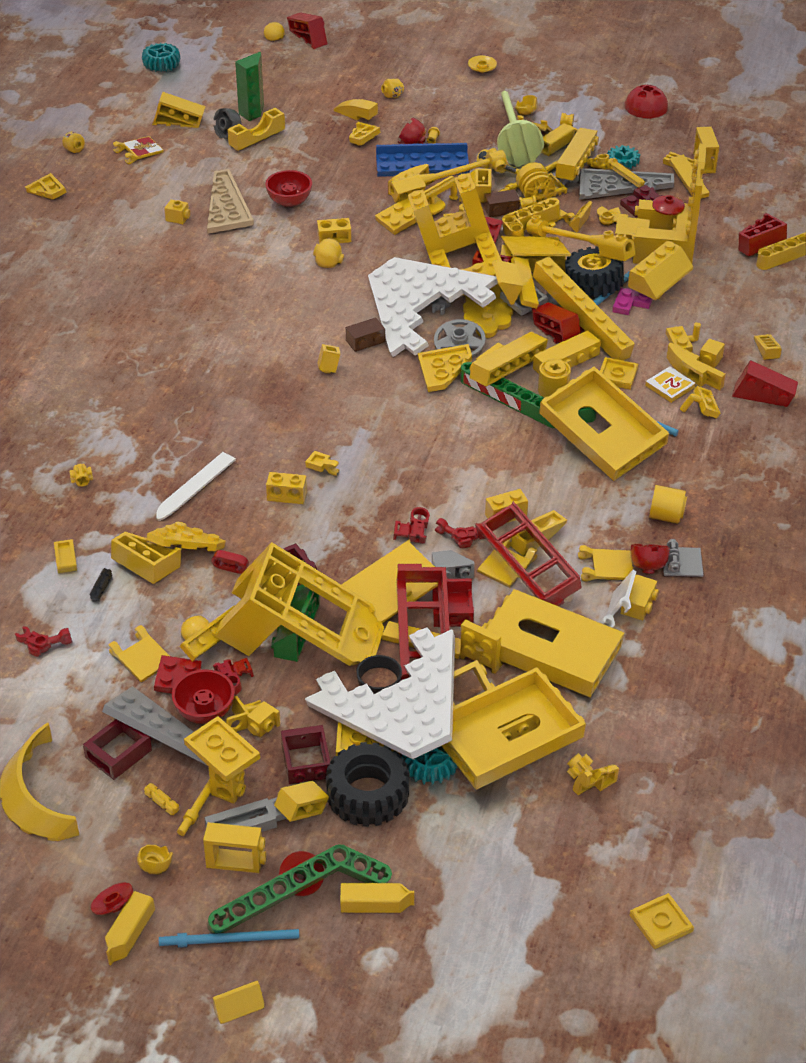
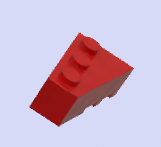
M765 213L761 220L757 219L753 226L749 225L739 232L738 250L747 256H753L761 248L786 240L787 223Z

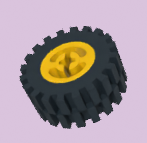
M596 246L595 249H591V247H586V250L579 249L578 253L574 251L571 253L572 256H568L567 260H565L566 274L589 297L594 296V298H598L599 295L605 297L607 293L612 295L615 293V290L619 291L624 285V261L600 256L599 248Z

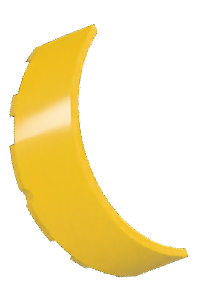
M47 722L36 730L8 761L0 778V800H2L1 804L6 816L10 821L17 824L20 830L27 834L47 837L49 841H61L79 835L76 817L52 811L41 805L27 790L22 776V763L32 758L33 749L39 745L52 742L50 725Z

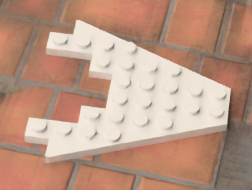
M396 257L388 260L384 265L368 275L392 357L404 349H407L416 356L428 347L427 341L414 332L413 329L423 323L422 317L417 313L440 296L451 303L465 294L481 307H485L496 299L495 293L489 289L498 284L496 276Z
M428 627L409 635L412 644L421 656V658L404 665L410 676L409 678L382 689L376 694H373L367 683L347 692L337 673L332 671L316 679L321 691L305 698L307 705L411 759L452 741L455 635L453 630L451 629L434 637Z

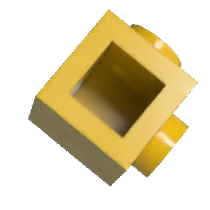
M170 199L164 208L165 220L168 222L184 224L190 217L191 211L187 202Z

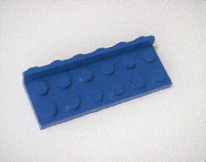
M468 144L376 145L377 177L396 176L405 170L423 164L429 165V174H436L469 164ZM469 170V171H466V172L459 173V174H455V175L467 174V173H470V170Z

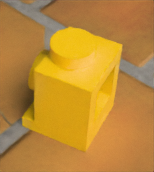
M263 701L247 715L249 732L261 738L266 732H270L274 725L279 727L280 711Z

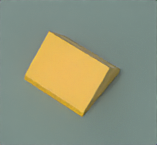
M494 260L492 263L498 284L509 303L513 305L523 287L518 266L515 263Z

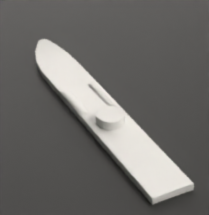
M224 452L218 455L162 502L156 512L157 520L161 521L177 511L236 461V458Z

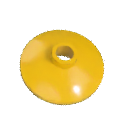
M480 55L472 57L468 61V66L472 70L484 73L495 69L497 62L492 57Z

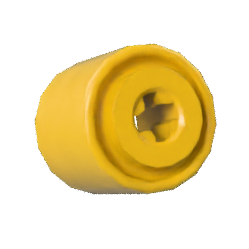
M548 359L542 362L539 367L538 393L544 398L549 397L558 388L569 383L571 368L568 363L560 359Z
M655 485L649 518L679 524L680 519H683L687 501L686 491Z

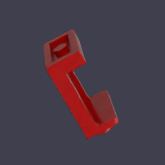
M447 579L449 627H461L465 620L474 623L472 579ZM438 586L432 589V601H438ZM433 609V627H440L439 609Z

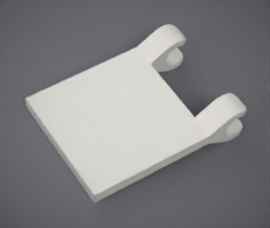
M632 570L613 592L607 615L600 621L601 624L606 623L609 627L613 628L615 625L613 615L620 607L623 606L625 608V613L631 608L629 596L636 575L635 570Z

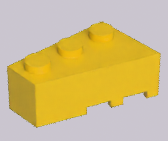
M162 92L152 125L166 124V126L180 125V127L199 128L206 106Z
M124 532L111 540V559L154 584L180 568L181 548L175 547L170 549L147 542L144 537Z

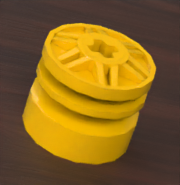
M528 163L518 171L516 183L525 198L535 195L536 202L538 203L553 196L555 183L541 163Z

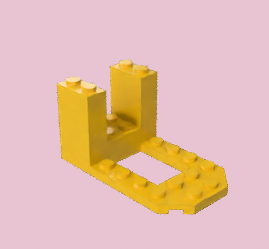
M699 143L698 150H695L691 176L692 183L690 184L692 197H689L688 204L684 203L685 209L683 212L677 215H663L653 209L652 200L639 199V206H635V215L639 219L650 220V228L637 227L636 234H632L636 253L633 256V264H639L667 240L681 246L690 262H693L703 186L702 174L705 167L706 144Z
M470 173L461 174L454 178L464 211L456 212L448 217H442L437 221L433 219L423 189L408 195L431 264L451 268L445 253L476 243L484 262L460 270L496 276L492 261L502 260L489 231Z
M271 542L236 580L232 594L241 598V600L220 621L215 637L250 656L282 625L351 666L360 664L365 658L376 655L384 626L381 621H377L374 614L376 610L372 603ZM298 582L347 612L339 635L290 606Z

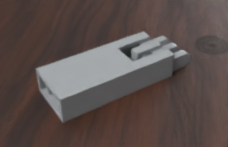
M277 797L270 800L268 798L204 817L205 827L210 822L261 828L262 832L276 828L277 821L287 818L274 806Z

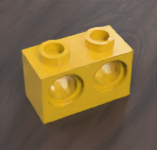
M349 218L317 220L319 244L322 240L330 238L338 243L351 242Z
M269 472L266 483L267 501L304 505L307 495V476Z
M208 767L211 795L235 804L237 799L242 797L246 790V785L244 784L245 771L240 772L225 782Z

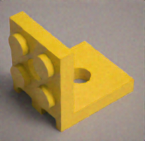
M465 620L461 624L460 658L464 660L465 657H468L474 661L478 660L479 664L492 668V673L496 674L505 663L500 661L501 636L487 630V623H484L481 627Z

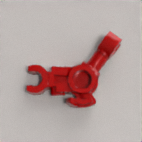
M439 518L436 521L438 526L435 528V531L439 534L445 532L451 535V538L454 539V542L460 548L471 547L473 541L478 539L476 527L474 528V526L467 528L457 527L455 529L450 527L443 518Z
M26 626L22 627L24 634L15 633L16 640L28 645L29 653L36 657H39L41 653L47 652L53 644L60 642L62 644L72 643L69 628H64L59 631L58 635L51 637L38 634L35 631L30 632V629Z

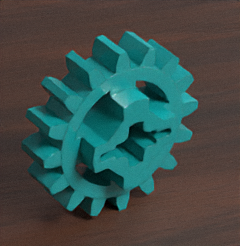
M615 146V148L611 147L607 153L609 159L616 158L621 165L632 169V166L636 167L640 161L639 151L635 150L634 147Z

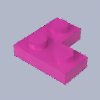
M621 288L613 305L612 312L629 315L632 306L649 309L653 299L635 290Z

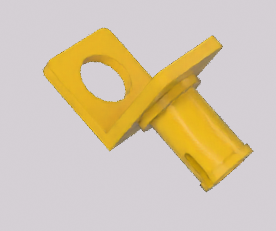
M234 696L232 705L234 716L228 717L226 724L231 727L234 721L239 720L240 723L231 728L236 732L247 729V715L262 703L261 700L244 705L238 696Z

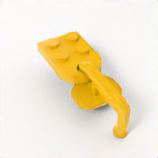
M450 176L424 191L432 215L445 209V202L437 197L438 194L450 188L449 198L452 200L458 199L454 176ZM409 198L403 199L375 215L376 221L394 235L417 222Z

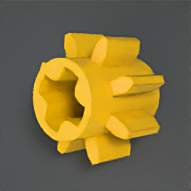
M85 464L74 465L73 470L69 471L71 483L76 482L78 487L86 486L90 480H93L91 467L87 468Z
M577 753L567 763L570 767L567 771L568 774L575 779L582 773L593 770L590 766L593 760L587 754L582 757Z

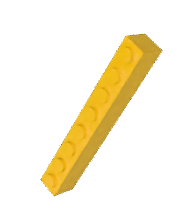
M549 256L537 261L532 277L564 309L578 314L580 319L579 325L585 331L588 330L601 340V348L612 359L624 361L630 358L635 343Z

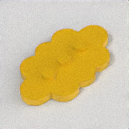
M498 284L489 289L495 293L496 299L485 307H481L465 295L466 303L463 305V320H469L478 324L483 329L485 338L494 337L498 330H504L511 326L513 308L500 298V292L502 291ZM476 330V334L481 337L480 333Z

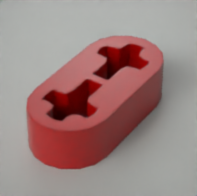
M217 550L211 559L212 564L216 568L237 574H242L249 566V561L245 556L224 550Z

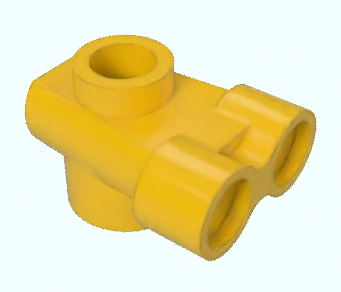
M600 154L595 158H589L587 165L593 168L609 170L606 165L609 155Z

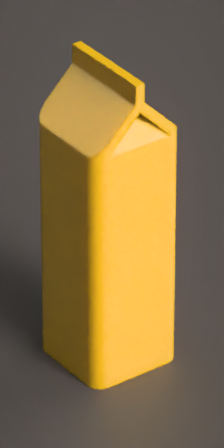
M563 123L543 136L544 148L541 153L547 156L555 153L569 144L579 129Z
M341 883V913H401L407 907L414 906V891L408 890L401 883Z
M133 891L105 936L106 953L110 966L113 962L127 957L154 913V899L151 896Z

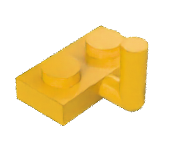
M698 322L694 323L693 335L688 336L683 326L666 328L669 342L692 352L693 346L691 342L699 340L701 324Z
M696 386L693 390L694 394L692 393L681 405L680 410L686 412L693 402H697L703 415L717 419L721 413L712 391Z

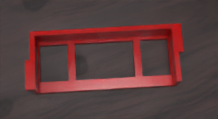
M514 501L511 505L482 523H475L478 538H486L536 598L556 606H561L565 603V598L582 588L580 575ZM514 518L520 523V525L499 538L493 533L494 530ZM523 530H526L551 558L530 573L522 567L503 545L505 541ZM557 565L568 579L549 591L544 592L533 578Z
M422 564L397 565L396 585L399 656L402 669L401 681L410 677L404 666L410 663L409 659L421 658L418 651H409L407 609H439L440 635L450 630L446 567H422ZM406 583H437L438 601H407Z

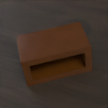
M516 190L485 193L484 208L489 217L502 216L520 210V199Z
M376 317L345 327L346 342L354 352L385 342V328Z

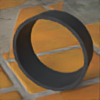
M374 655L367 657L357 667L356 673L359 686L365 684L361 680L363 674L373 668H386L397 676V680L389 686H369L373 694L395 685L401 680V666L395 659L389 656Z

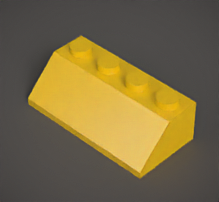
M667 240L630 270L628 287L657 300L692 271L693 265L681 246Z

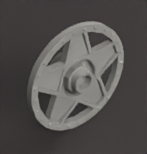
M457 319L448 321L441 325L434 335L436 350L469 344L470 348L476 349L471 352L472 357L482 351L485 345L483 329L478 324L469 320ZM463 324V325H465V326H464V327H456V326H454V325ZM444 330L446 337L438 340L440 333ZM475 330L480 333L481 339L473 336Z

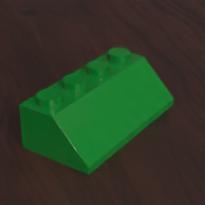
M261 52L235 61L238 113L248 121L261 117L264 108Z
M301 584L297 586L290 606L314 620L320 607V595ZM280 625L277 628V636L273 637L271 642V648L274 649V658L298 662L306 639Z

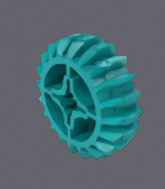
M167 43L151 44L146 49H143L142 52L143 65L146 66V69H150V71L155 70V72L172 70V68H176L179 65L181 59L179 49Z
M442 746L414 759L403 754L401 757L407 763L409 778L414 777L415 782L422 780L423 784L431 782L433 785L435 781L442 783L443 779L449 780L450 775H454L456 769H458V766Z

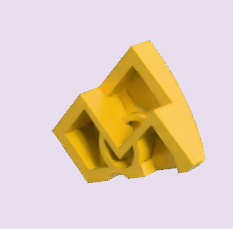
M611 764L584 772L577 777L572 790L577 795L593 786L602 791L617 782L619 768Z

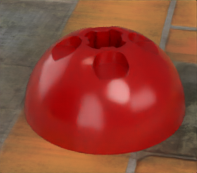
M645 84L634 88L628 94L624 107L633 116L651 119L663 116L668 111V100L661 89Z
M284 170L270 175L265 182L268 195L275 203L284 207H294L303 203L310 195L312 179L300 171Z
M208 669L196 670L185 674L175 683L172 689V701L178 713L186 720L196 724H207L217 716L220 718L224 717L230 710L235 696L232 681L223 673Z

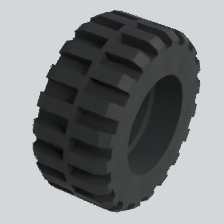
M363 742L358 746L353 744L347 750H341L338 756L332 758L326 771V792L329 796L328 804L331 806L332 811L336 815L339 814V818L342 820H349L350 824L356 826L357 824H363V827H369L371 824L379 826L384 821L387 823L393 820L394 815L397 817L402 812V808H405L408 803L409 769L405 760L400 758L401 755L395 750L392 752L391 748L385 745L383 747L379 746V743L367 744V742ZM362 778H374L385 783L381 788L371 791L359 790L351 786L354 781Z

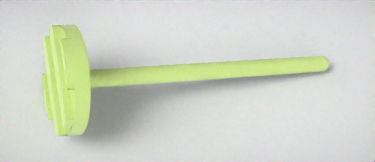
M503 91L501 96L510 123L500 131L497 139L498 150H503L508 163L516 167L533 163L544 148L542 133L534 123L516 119L507 91Z

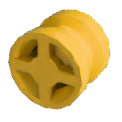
M562 113L560 125L565 123L573 126L574 114L567 115Z

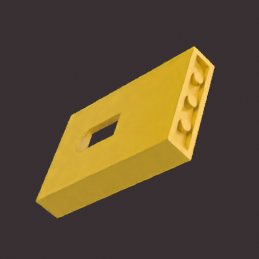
M596 367L585 370L579 377L570 380L567 385L558 388L555 393L545 397L540 403V414L613 481L654 454L668 442L669 432ZM583 407H590L611 426L598 434L578 415V411Z
M513 589L510 595H506L502 607L497 608L494 618L489 619L486 625L487 630L501 636L500 661L527 672L537 667L542 674H546L549 681L590 698L621 649L624 632L516 589ZM522 620H532L560 632L554 641L550 642L521 630L518 624Z
M536 667L453 706L452 741L441 746L477 790L583 738L586 723L583 717L573 710L571 703L561 696L558 688L549 682L546 674H542ZM524 715H534L540 720L538 728L512 741H508L498 729Z

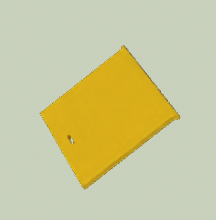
M501 236L513 256H571V253L558 237Z
M407 540L341 584L372 603L376 610L374 614L377 621L382 623L398 613L397 565L422 564V567H435L410 543V540ZM406 583L407 601L418 600L437 587L438 584Z

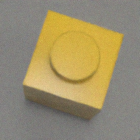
M709 338L700 349L699 361L715 368L723 358L725 344Z
M322 344L317 362L319 370L324 373H336L340 358L339 347Z

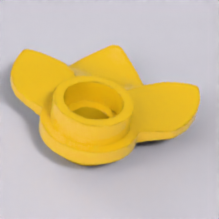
M601 206L597 209L599 221L604 225L617 222L618 216L628 217L627 214H620L619 207L607 210Z

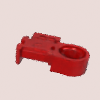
M416 507L411 511L410 522L404 524L401 521H395L393 540H396L397 536H409L411 542L424 544L427 537L424 535V529H427L429 511L423 507Z
M248 658L233 662V665L230 659L224 660V663L221 664L219 662L213 665L215 671L226 675L232 683H237L234 686L235 695L242 689L238 676H242V673L245 672L254 677Z

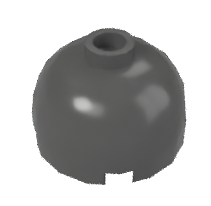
M221 108L214 115L216 125L213 126L219 138L227 139L229 128L237 124L242 125L240 115L233 109Z

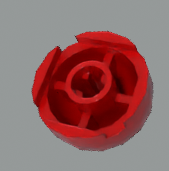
M413 117L410 119L412 122L410 124L407 122L399 135L401 141H398V144H424L426 141L424 125Z
M631 544L632 562L636 567L643 569V573L654 574L655 570L662 569L668 562L670 547L655 544Z

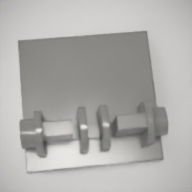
M670 539L667 542L670 552L668 562L663 567L664 576L703 577L701 548L678 547V542L675 539Z

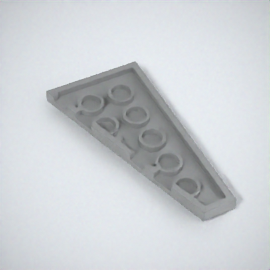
M583 168L580 175L579 200L633 193L634 189L638 187L613 170ZM632 171L645 181L644 185L650 188L653 187L655 190L674 187L673 173Z
M133 686L104 705L103 713L204 763L184 745V738L194 731Z

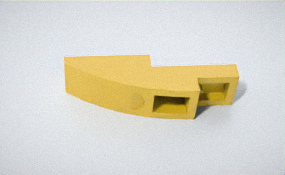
M671 342L668 344L667 359L679 373L700 387L707 384L719 391L724 387L726 373L700 362V356Z

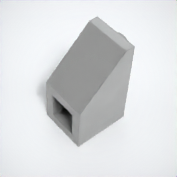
M452 550L432 552V564L435 567H446L447 579L474 578V561Z

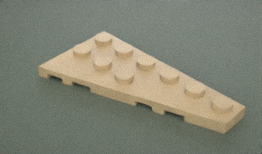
M230 170L214 171L207 234L254 225L252 215Z

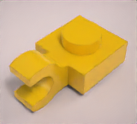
M314 451L305 461L306 468L319 472L326 469L329 474L336 476L340 471L336 469L339 464L338 461L331 460L330 455Z

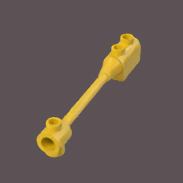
M491 148L488 150V154H486V159L436 174L414 175L413 172H408L405 174V178L402 179L399 176H394L391 178V182H389V191L395 203L407 199L408 195L414 191L422 189L425 191L427 185L438 179L486 165L490 169L494 168L496 172H499L506 168V155L503 150L497 151L496 148Z
M540 215L532 216L526 226L527 232L532 234L533 237H546L547 233L589 242L599 248V254L603 257L626 261L636 255L634 242L632 239L626 238L625 233H619L614 236L613 231L609 230L605 231L602 235H585L549 227L548 222L541 220Z

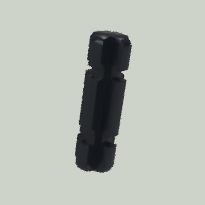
M102 569L90 592L92 600H100L112 577L110 569Z

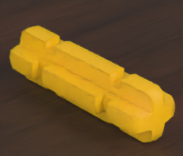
M153 783L145 786V795L152 798L161 808L166 809V812L170 815H175L179 811V804L171 800L163 791L157 789L158 787Z

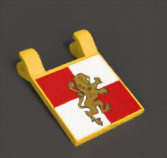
M149 136L124 143L118 141L113 143L117 147L113 149L115 153H120L124 149L129 152L125 154V157L129 158L125 160L127 164H132L137 159L164 152Z

